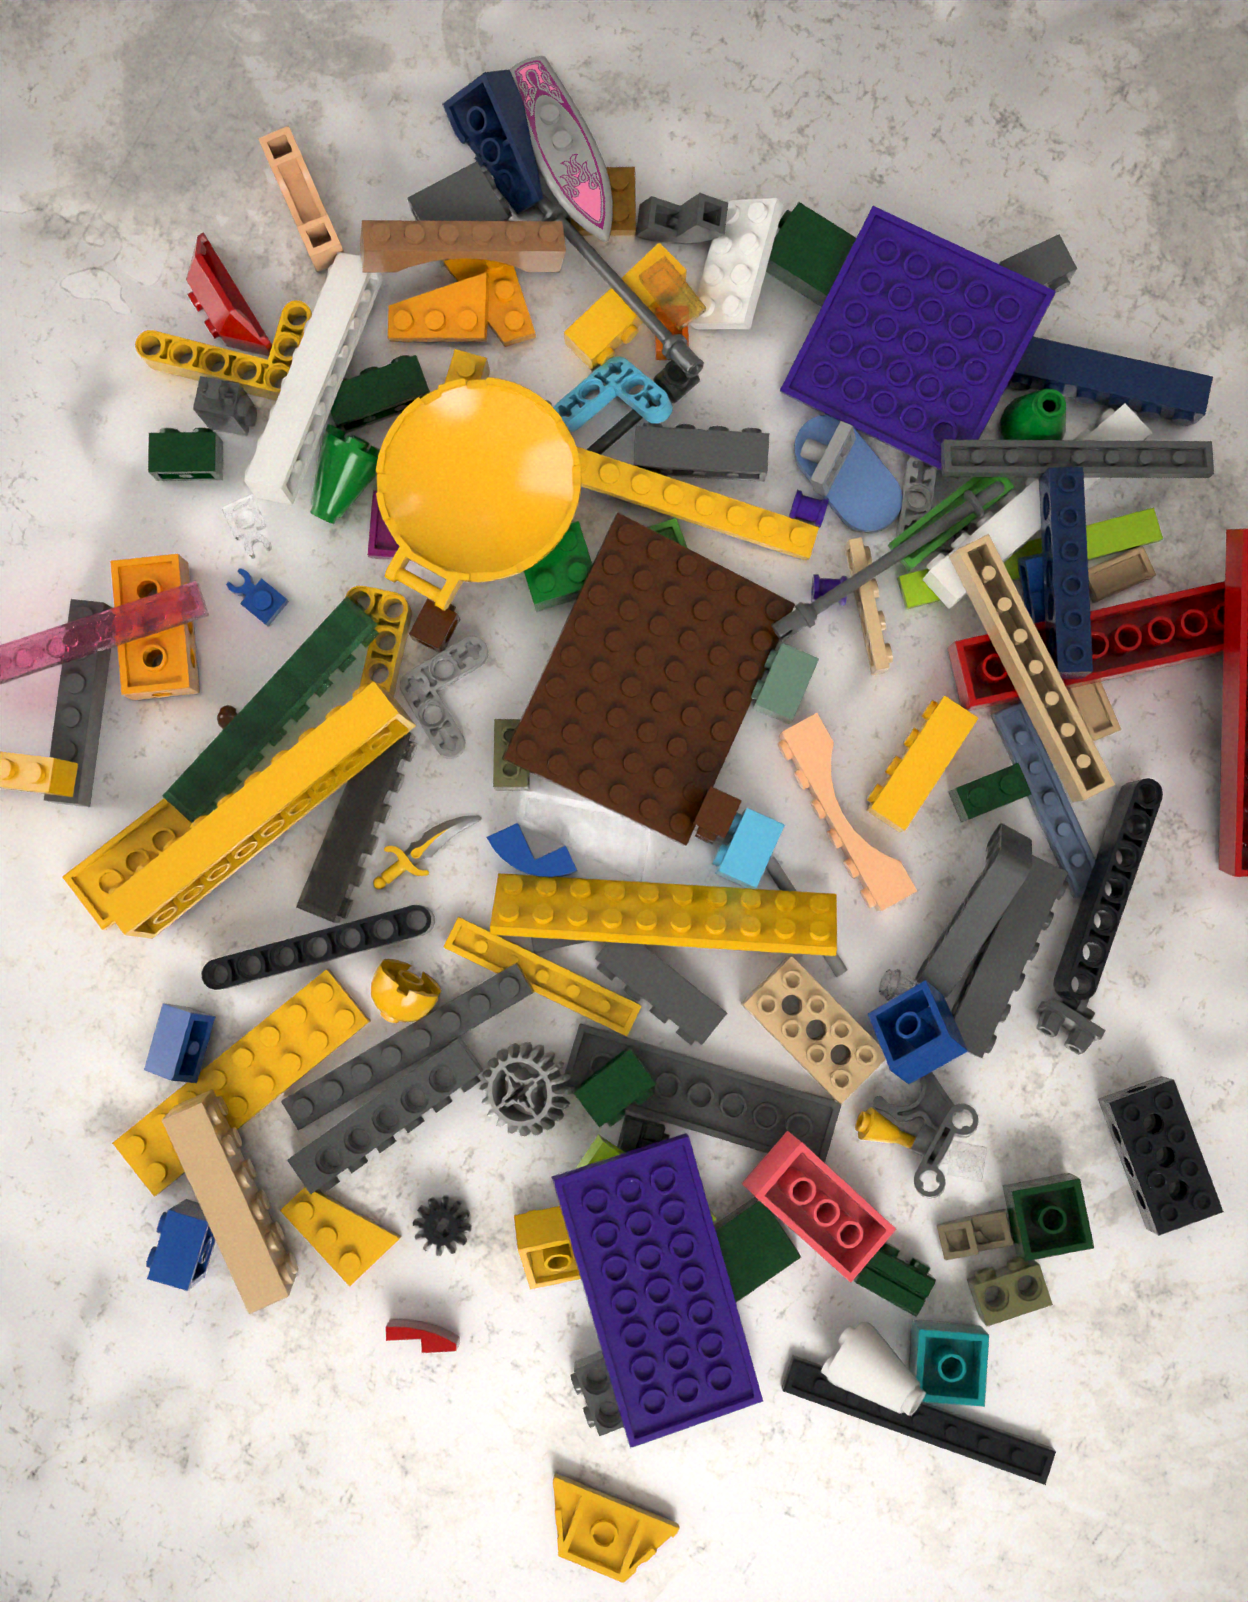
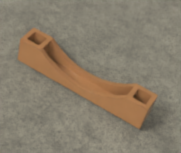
M362 220L360 249L363 273H396L427 262L463 258L502 262L518 267L526 272H560L566 253L563 221Z

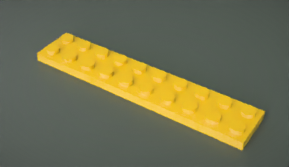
M498 873L490 922V935L836 956L837 895L832 893L567 877H539Z

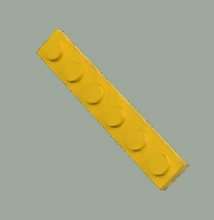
M461 917L457 918L443 947L497 974L518 962L536 993L626 1037L642 1005L498 935H490V931Z

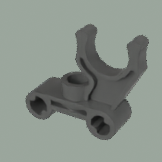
M930 1072L920 1078L922 1083L920 1096L909 1106L897 1107L891 1105L882 1096H877L873 1100L875 1109L886 1112L898 1122L912 1121L917 1118L924 1119V1125L919 1131L911 1150L924 1156L915 1173L914 1186L922 1197L928 1199L940 1196L945 1189V1176L938 1167L954 1137L967 1138L973 1135L977 1130L979 1122L975 1109L964 1103L954 1105L933 1072ZM964 1112L969 1114L973 1120L970 1127L964 1125L962 1129H958L954 1126L952 1120L955 1115L962 1116ZM934 1173L937 1175L936 1182L940 1185L936 1190L928 1192L923 1189L924 1183L920 1179L924 1174Z

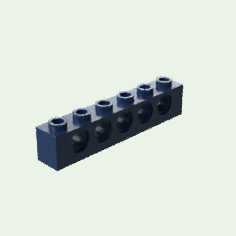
M1050 467L1039 479L1046 648L1062 679H1082L1093 672L1083 467Z

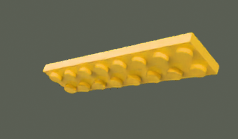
M326 969L201 1070L197 1083H185L112 1144L155 1197L185 1173L162 1122V1119L175 1105L213 1089L216 1097L221 1096L226 1103L228 1115L225 1117L230 1128L235 1127L238 1130L371 1021L330 969Z

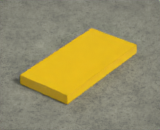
M169 794L62 876V878L100 928L107 930L115 923L101 903L110 895L109 890L117 883L124 880L127 881L137 873L136 868L148 859H155L163 852V846L173 838L182 837L187 833L193 820L174 795Z

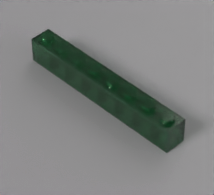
M351 595L346 596L162 797L191 822L203 815L208 816L218 808L215 801L224 792L226 795L232 793L242 783L238 776L246 768L252 772L265 758L261 751L269 743L275 747L288 733L284 729L291 719L298 722L309 711L310 707L306 703L314 694L320 698L333 685L329 678L338 669L344 673L357 659L353 652L361 644L367 648L380 633L375 629L379 626L380 622Z

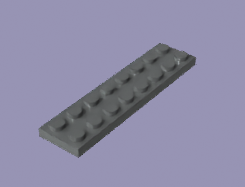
M582 1023L579 1024L564 1073L571 1076L569 1080L563 1082L564 1086L573 1089L571 1091L572 1094H574L575 1087L628 1046H631L654 1076L656 1084L652 1087L655 1093L640 1105H637L635 1101L625 1108L626 1110L764 1153H768L788 1131L825 1163L842 1105L837 1101Z

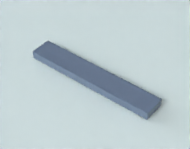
M1022 701L991 714V717L1012 764L1019 763L1032 793L1027 796L1059 868L1068 872L1065 881L1068 882V888L1073 898H1078L1084 894L1096 859L1048 753Z

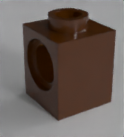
M427 598L409 633L410 637L438 653L446 649L460 622L458 614L454 612L456 607L450 604L444 611L435 606L434 601Z

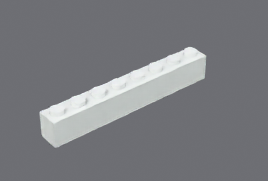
M337 252L333 265H330L328 268L324 287L316 297L315 308L310 320L305 324L303 338L299 347L293 353L289 372L281 382L280 394L275 405L270 409L269 420L264 433L258 438L257 450L252 462L247 465L244 481L256 498L293 505L383 281L381 273L362 272V261L359 255Z
M1125 403L1116 411L1109 408L1096 420V423L1099 425L1092 432L1086 428L1074 440L1145 441L1152 431ZM1029 477L1024 482L1027 487L1018 494L1015 490L1012 491L1000 502V505L1003 507L995 515L989 511L975 524L979 529L972 535H969L967 532L963 533L951 544L954 549L946 557L940 553L926 566L930 571L923 578V581L948 609H951L967 595L949 558L957 549L989 534L1004 563L1041 531L1039 479L1041 477ZM1084 478L1085 492L1101 478Z

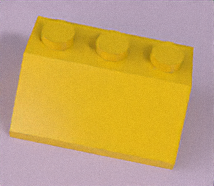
M560 1206L542 1210H531L523 1214L514 1215L518 1252L530 1290L581 1279Z

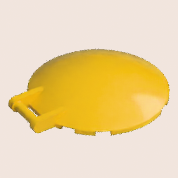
M492 377L473 380L462 378L438 385V389L428 393L421 399L420 397L416 398L402 411L390 427L382 443L376 465L378 507L390 534L400 546L385 572V578L394 583L396 581L403 583L435 601V606L445 611L450 606L463 581L488 582L511 577L531 568L556 547L569 529L575 516L581 493L582 475L575 441L561 416L547 401L530 389L507 380ZM411 560L446 579L447 581L443 588L440 589L406 570L405 567Z

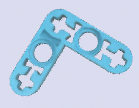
M617 356L610 358L553 407L561 416L570 433L584 425L616 396L621 398L650 423L657 424L667 420L673 411L672 403L667 393L627 359ZM644 385L641 392L634 395L629 394L633 387ZM594 390L600 391L595 398L585 399L589 392ZM651 399L652 402H653L655 405H657L658 407H657V408H656L655 406H651V407H650L648 401Z

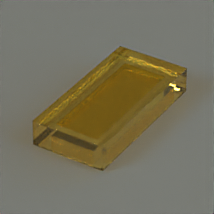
M666 256L639 275V281L679 331L706 312V306Z

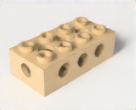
M787 956L741 1002L742 1006L840 1104L886 1060L881 1046L792 956ZM788 995H794L798 1000V1007L791 1014H786L782 1009V1001ZM812 1020H819L822 1025V1031L816 1038H809L806 1033V1027ZM836 1045H843L846 1050L845 1058L840 1062H833L831 1050Z

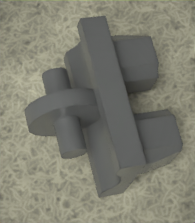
M1052 997L1048 1002L1042 1001L1037 1009L1041 1016L1036 1029L1050 1037L1057 1036L1061 1026L1069 1030L1070 1034L1064 1045L1067 1049L1078 1055L1085 1053L1092 1042L1102 1039L1106 1031L1090 1021L1094 1017L1095 1012L1087 1007L1089 999L1068 1000L1062 998L1060 1002Z

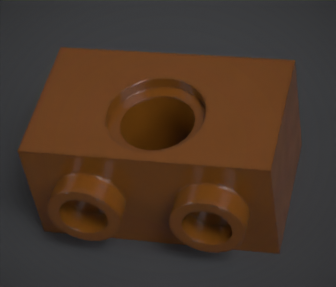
M710 786L692 824L694 830L697 831L695 837L712 845L716 840L722 842L729 831L742 800Z

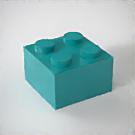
M912 1320L909 1370L920 1383V1388L926 1392L922 1402L985 1407L989 1334L981 1325Z

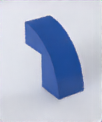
M518 823L487 837L490 845L504 861L526 874L539 877H563L578 872L566 846L535 859Z

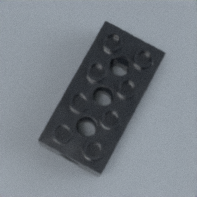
M1160 1076L1098 1099L1147 1230L1160 1236L1224 1212L1174 1079ZM1150 1114L1151 1124L1145 1129L1144 1119ZM1163 1148V1157L1157 1162V1151ZM1173 1181H1175V1190L1171 1194H1169V1186Z

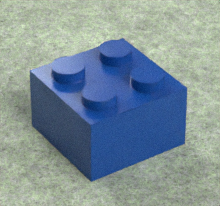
M926 980L868 1013L890 1071L908 1084L968 1052L944 995Z
M186 1199L161 1215L157 1226V1233L161 1235L157 1247L153 1246L150 1250L146 1267L150 1268L148 1280L189 1291L205 1278L216 1240L200 1204Z

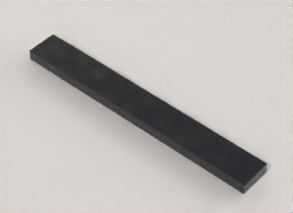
M792 1355L782 1385L783 1392L1046 1485L1056 1454L1053 1448L926 1402H922L911 1416L904 1412H895L833 1385L827 1380V1376L821 1372L822 1365Z

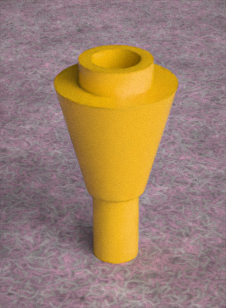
M873 1107L867 1109L866 1112L862 1111L856 1120L855 1130L858 1131V1138L860 1140L897 1143L911 1149L916 1139V1136L901 1131L899 1127Z

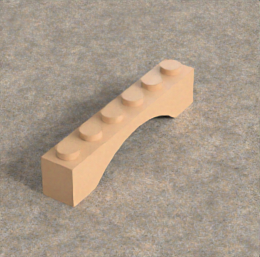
M818 713L782 731L779 735L781 741L777 743L784 758L787 761L792 759L797 771L794 772V775L803 790L808 788L814 799L810 804L819 819L825 818L830 830L827 831V835L836 849L841 847L847 858L843 861L845 868L853 879L858 877L864 888L860 890V894L869 908L874 907L876 911H882L917 892L901 861L889 857L869 845L854 831L843 815L835 797L831 778V756L834 742Z

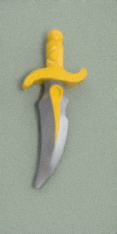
M479 815L462 816L445 821L425 832L420 840L411 842L410 847L405 852L396 846H386L384 851L395 853L399 860L383 871L381 876L373 880L374 887L376 889H383L386 886V882L390 884L406 870L416 876L429 875L428 870H420L415 865L422 859L433 857L453 836L468 826L481 821L482 817Z

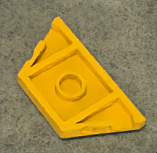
M554 1474L553 1489L558 1556L624 1583L636 1572L637 1567L641 1563L647 1562L657 1553V1549L666 1540L678 1534L680 1529L679 1523L560 1474Z

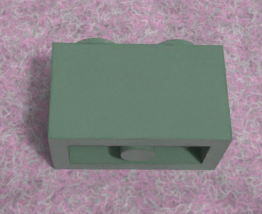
M784 643L780 645L778 651L771 649L764 668L769 669L765 682L758 679L751 698L756 700L753 709L790 725L819 658Z

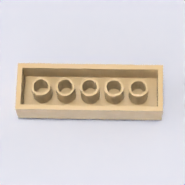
M212 1089L175 1105L162 1119V1122L248 1313L251 1314L289 1297L296 1278V1272H298V1266L291 1252L286 1253L282 1244L284 1234L281 1226L277 1221L272 1222L267 1211L270 1209V1203L266 1193L263 1190L258 1191L254 1182L256 1172L250 1159L245 1160L239 1148L242 1147L241 1137L235 1127L230 1128L225 1117L228 1115L226 1103L221 1096L216 1097Z

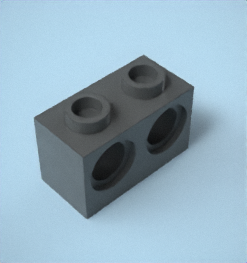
M602 1351L575 1361V1373L570 1376L577 1395L583 1393L587 1406L583 1407V1411L589 1427H596L599 1437L622 1428L623 1424L619 1410L611 1416L603 1414L600 1410L601 1405L605 1402H613L617 1405ZM598 1368L605 1372L606 1378L602 1382L595 1383L588 1378V1372Z

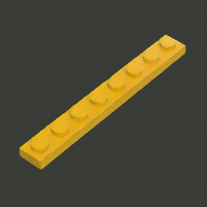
M577 447L581 464L582 487L805 561L810 559L819 529L817 526Z

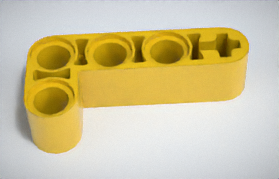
M367 586L352 587L345 596L347 609L357 620L373 624L360 686L367 683L371 684L373 682V673L378 668H387L389 671L387 679L377 684L394 696L412 618L411 607L407 600L396 592ZM369 597L370 605L367 609L363 611L355 610V603L359 598ZM399 603L403 605L402 614L398 617L391 618L387 616V610L392 604ZM385 636H394L396 643L392 649H380V642Z

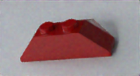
M204 232L199 234L186 277V281L192 289L187 294L198 312L202 309L205 310L209 319L205 320L204 323L214 339L221 336L227 347L269 356L272 343Z

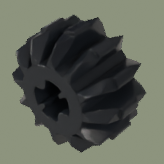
M444 1195L441 1200V1206H439L435 1197H431L428 1200L429 1208L422 1205L418 1208L417 1212L423 1218L414 1219L413 1226L423 1228V1230L417 1232L414 1237L416 1240L426 1237L427 1241L423 1246V1250L428 1251L432 1244L436 1245V1255L441 1256L444 1245L453 1254L457 1250L455 1242L460 1245L466 1244L467 1238L462 1233L470 1232L472 1225L461 1222L470 1216L469 1210L458 1213L457 1210L460 1208L462 1201L456 1200L451 1207L448 1206L449 1196ZM438 1218L439 1222L442 1218L449 1221L447 1228L450 1231L447 1232L444 1229L443 1232H439L436 1229L438 1222L435 1219Z

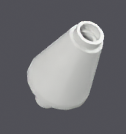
M861 1322L856 1328L851 1325L848 1326L838 1341L842 1345L835 1356L832 1355L828 1358L821 1372L835 1386L895 1412H904L911 1416L918 1409L926 1394L920 1388L918 1380L874 1326L868 1322Z

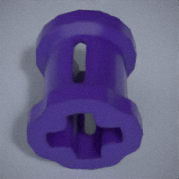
M797 489L789 517L793 519L797 517L814 522L815 526L820 528L829 499L823 498L819 500L805 496L801 490Z
M813 574L811 603L847 580L848 577L841 576L840 579L820 578L819 574ZM847 596L838 601L840 606L846 605Z

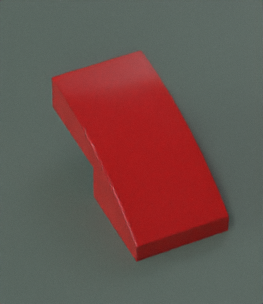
M390 1319L385 1327L386 1341L421 1339L422 1353L457 1351L460 1344V1336L428 1322Z

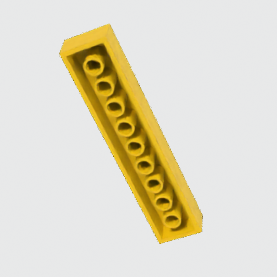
M374 681L371 684L367 683L360 686L353 693V698L344 706L340 705L330 710L325 716L326 720L317 728L312 727L303 732L298 738L299 742L291 749H285L277 753L272 758L270 766L262 772L258 771L250 775L244 781V787L235 794L230 793L224 796L217 803L218 808L208 816L203 815L193 821L190 825V830L182 837H176L163 846V852L155 859H148L136 868L137 873L129 880H124L114 885L109 890L110 895L101 903L122 933L127 936L153 939L416 726L394 696Z

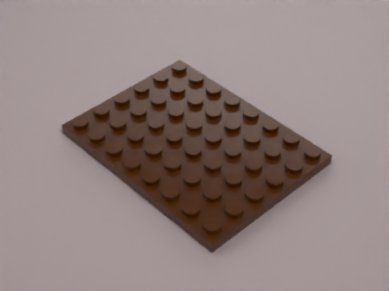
M617 513L502 759L672 841L687 846L694 831L692 824L710 786H714L752 702L753 698L751 696L758 679L761 680L766 668H764L771 649L775 650L779 642V638L771 624L776 623L791 613L795 603Z

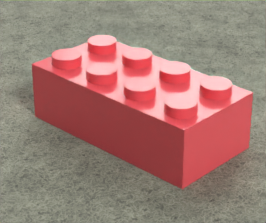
M788 1131L741 1183L850 1282L855 1279L896 1230L893 1225L806 1145Z

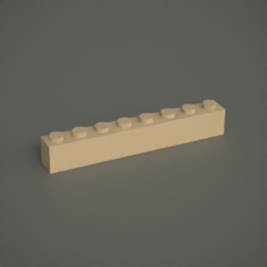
M985 535L957 549L949 558L1071 801H1084L1114 786L1115 783L990 535Z

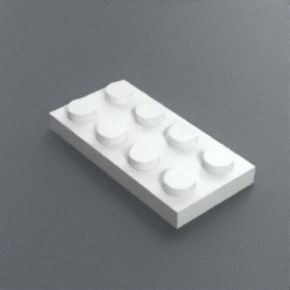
M778 198L725 201L728 202L725 235L713 239L710 244L689 322L695 329L751 328L784 205Z

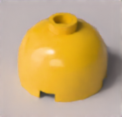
M384 959L379 967H377L371 982V997L376 1007L381 1011L380 1015L391 1023L418 1021L427 1015L437 1003L441 993L440 986L425 972H422V976L419 978L417 975L407 971L412 965L396 959Z

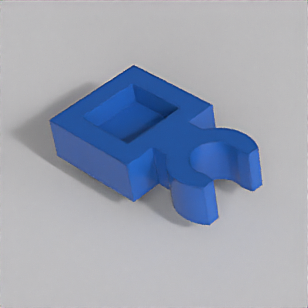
M239 568L237 572L244 577V584L240 587H235L228 581L226 586L235 595H245L246 597L240 604L265 625L269 626L290 601L262 578L254 585L252 576L246 570Z

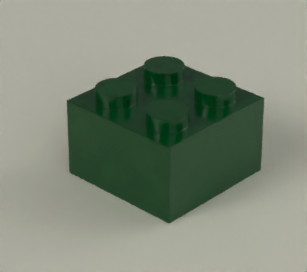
M628 1046L575 1087L574 1095L599 1128L605 1123L612 1127L626 1115L625 1108L634 1101L637 1105H640L655 1093L652 1087L656 1084V1081L632 1047Z
M1071 1173L1002 1185L1016 1254L1023 1260L1031 1261L1094 1248L1079 1177Z

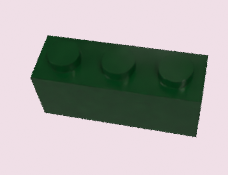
M402 355L393 359L389 365L381 368L376 366L369 367L361 371L359 376L350 379L343 378L330 411L335 426L346 433L401 414L416 398L420 397L421 399L430 393L417 356Z

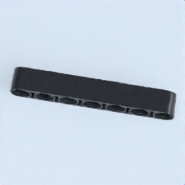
M1146 778L1128 782L1119 791L1054 977V990L1063 999L1086 1000L1091 998L1097 990L1162 801V787L1154 779ZM1138 789H1141L1143 792V801L1138 797ZM1128 819L1133 825L1132 833L1127 828ZM1117 851H1119L1122 855L1121 864H1119L1116 859ZM1106 882H1109L1111 885L1110 896L1105 891ZM1096 913L1100 916L1101 920L1098 928L1094 923ZM1085 945L1088 946L1090 951L1087 960L1083 956V948ZM1074 977L1077 978L1079 983L1076 992H1074L1071 985Z
M411 905L220 957L205 964L201 972L202 980L210 989H229L416 938L429 933L433 929L435 916L428 907ZM416 911H422L427 919L426 925L420 930H415L410 924V917ZM383 920H389L394 929L393 934L387 939L381 938L377 932L378 924ZM352 928L356 929L360 934V942L354 948L349 947L345 943V934ZM319 937L323 938L327 943V951L321 957L316 956L312 951V944ZM286 946L292 949L294 953L293 962L288 966L282 964L279 959L280 951ZM251 956H256L261 962L260 971L255 975L251 974L247 969V961ZM219 965H223L228 973L227 979L222 984L218 983L214 978L215 968Z

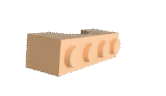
M287 126L258 139L316 271L319 272L333 265L337 252L344 253L290 127Z

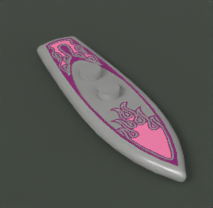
M537 56L523 60L513 66L510 71L523 99L531 143L538 167L557 201L572 219L603 242H608L613 217V199L609 176L599 148L582 115L545 56Z

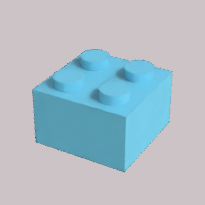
M746 808L742 814L736 813L727 833L731 835L728 845H720L712 864L718 866L715 874L745 888L756 889L785 824L749 808Z

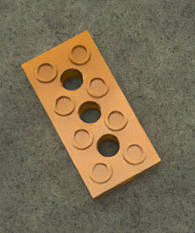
M179 554L110 561L121 694L131 700L200 693L188 562ZM157 589L156 596L148 600L150 592ZM160 622L159 629L151 634L152 626ZM163 654L161 664L154 667L156 657Z

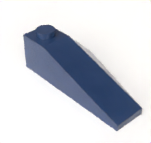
M510 69L484 72L442 105L457 138L462 144L467 143L476 155L475 161L478 162L480 167H486L493 176L497 189L515 212L520 214L543 200L523 99Z

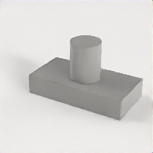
M840 421L828 446L810 438L804 442L800 456L818 464L810 479L814 492L825 497L827 496L856 440L852 425Z

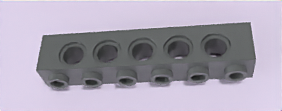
M459 1037L287 1161L310 1194L318 1189L324 1194L340 1182L337 1175L348 1168L352 1174L368 1162L365 1155L376 1148L381 1153L396 1142L393 1135L405 1128L407 1133L422 1124L425 1120L421 1115L433 1108L437 1113L450 1104L453 1100L449 1095L461 1088L465 1093L478 1084L481 1080L477 1075L484 1069L463 1039ZM440 1068H447L453 1073L454 1080L452 1085L442 1086L437 1082L436 1073ZM412 1088H418L424 1092L425 1103L422 1106H414L410 1103L408 1094ZM389 1108L396 1113L397 1122L394 1126H386L382 1123L380 1114L383 1109ZM355 1129H363L368 1134L369 1141L366 1146H359L353 1141L352 1134ZM327 1149H334L339 1153L340 1163L338 1166H330L325 1161L324 1154Z

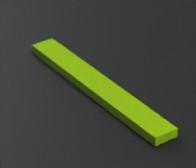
M1154 507L1087 525L1088 561L1161 541L1163 536ZM1041 538L1028 541L1004 562L1012 581L1020 579L1018 558L1042 553ZM928 568L898 576L897 581L906 610L941 601L923 581V578L930 571Z

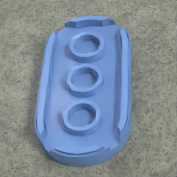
M829 415L817 416L807 421L799 430L795 440V461L810 482L818 464L800 456L801 449L808 438L828 446L840 421ZM854 429L856 440L827 496H821L829 499L828 505L847 527L858 532L876 533L890 526L898 516L902 506V491L895 477L856 429Z

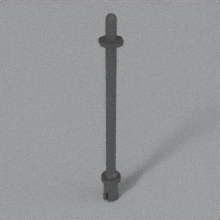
M543 194V200L536 204L545 214L543 221H563L564 236L662 342V354L668 360H673L688 378L699 374L704 367V362L687 346V339L682 334L673 335L567 220L569 214L560 204L554 206Z
M997 481L976 495L967 490L963 494L964 503L810 604L800 602L795 605L796 609L776 623L771 624L775 634L783 643L804 627L811 628L815 625L818 614L972 513L978 518L984 516L982 506L1001 495L1005 489L1004 484Z

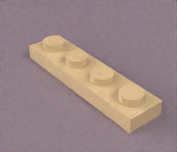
M862 537L849 539L844 548L850 576L852 577L872 563V556L869 546H864ZM873 578L856 589L854 595L871 675L885 673L890 668L889 663L893 662V655L890 644L884 643L882 631L886 630V622L883 611L877 610L875 598H879V589L876 579Z

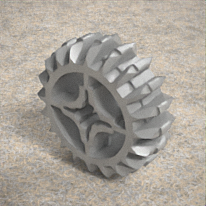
M531 1042L522 1043L521 1047L514 1043L509 1045L508 1050L505 1048L499 1050L497 1058L494 1057L488 1061L487 1064L490 1069L485 1070L482 1074L488 1082L482 1084L479 1089L488 1092V1096L483 1098L481 1103H490L492 1109L489 1110L487 1116L492 1117L497 1114L499 1118L496 1126L501 1127L508 1123V1133L513 1134L519 1130L520 1136H527L530 1132L533 1135H539L543 1133L544 1129L550 1130L555 1126L554 1120L559 1121L564 1117L561 1109L568 1108L570 1102L563 1096L571 1094L573 1089L564 1086L563 1082L569 1080L571 1075H561L559 1069L563 1068L564 1062L560 1061L556 1064L553 1062L555 1052L550 1051L544 1055V1045L539 1044L533 1048ZM519 1063H525L534 1067L539 1074H531L526 1067L522 1068ZM505 1079H506V1081H507V1083H508V1092H507V1094H506V1090H505ZM534 1082L526 1093L518 1096L526 1085ZM545 1083L547 1087V1101L543 1094V1087ZM513 1104L521 1105L526 1112L530 1111L532 1115L517 1110Z

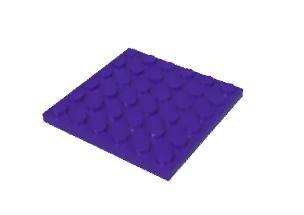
M872 206L780 392L838 421L850 424L854 429L942 471V441L980 439L1049 308L1056 291L878 207Z

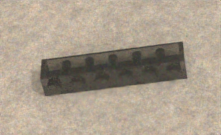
M411 732L405 734L348 780L296 908L333 923H340L341 918L346 919L354 901L349 899L354 886L360 887L366 874V868H363V864L367 854L372 856L378 845L379 837L375 835L380 823L385 825L392 810V806L388 805L393 792H399L403 784L405 775L401 772L406 761L411 762L415 755L418 744L414 742L416 737Z

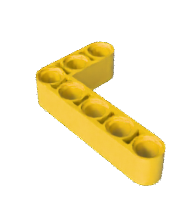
M294 300L284 306L268 360L154 330L142 332L136 339L135 348L146 364L154 370L199 381L200 376L239 383L247 394L277 401L281 388H275V384L279 379L287 376L292 364L293 356L285 357L284 352L290 347H299L304 335L305 324L310 320L312 312L309 306L302 301ZM297 317H307L303 324L298 326L292 325ZM161 346L157 354L149 355L152 347ZM185 354H193L189 362L180 363L181 358ZM225 362L224 367L220 371L212 372L214 364ZM257 370L255 377L250 380H243V376L247 371Z

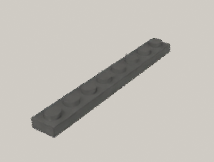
M943 440L941 443L942 477H1041L1050 467H1083L1084 478H1210L1214 474L1212 441Z
M517 962L284 1098L281 1102L297 1130H300L533 994L535 991Z

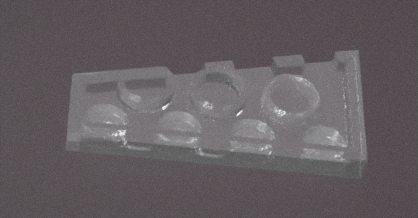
M522 790L516 823L642 882L652 830L597 804Z

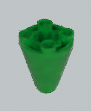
M1044 389L1015 398L1004 409L1000 418L1001 440H1063L1066 433V401L1064 396L1054 389Z
M327 424L321 440L310 502L313 506L310 513L334 524L337 517L341 518L377 475L376 465L380 449L371 445L368 450L369 442L353 434L351 436L347 435L344 438L346 432Z

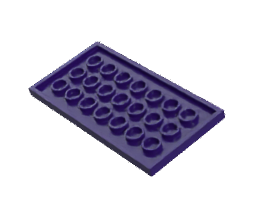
M684 1133L552 1176L630 1448L763 1402L688 1134Z

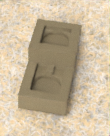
M1006 1209L967 1216L937 1225L944 1260L979 1255V1251L1008 1247L1014 1244Z

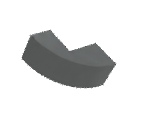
M699 193L680 206L651 196L639 204L636 236L667 243H698L719 238L725 235L728 202Z

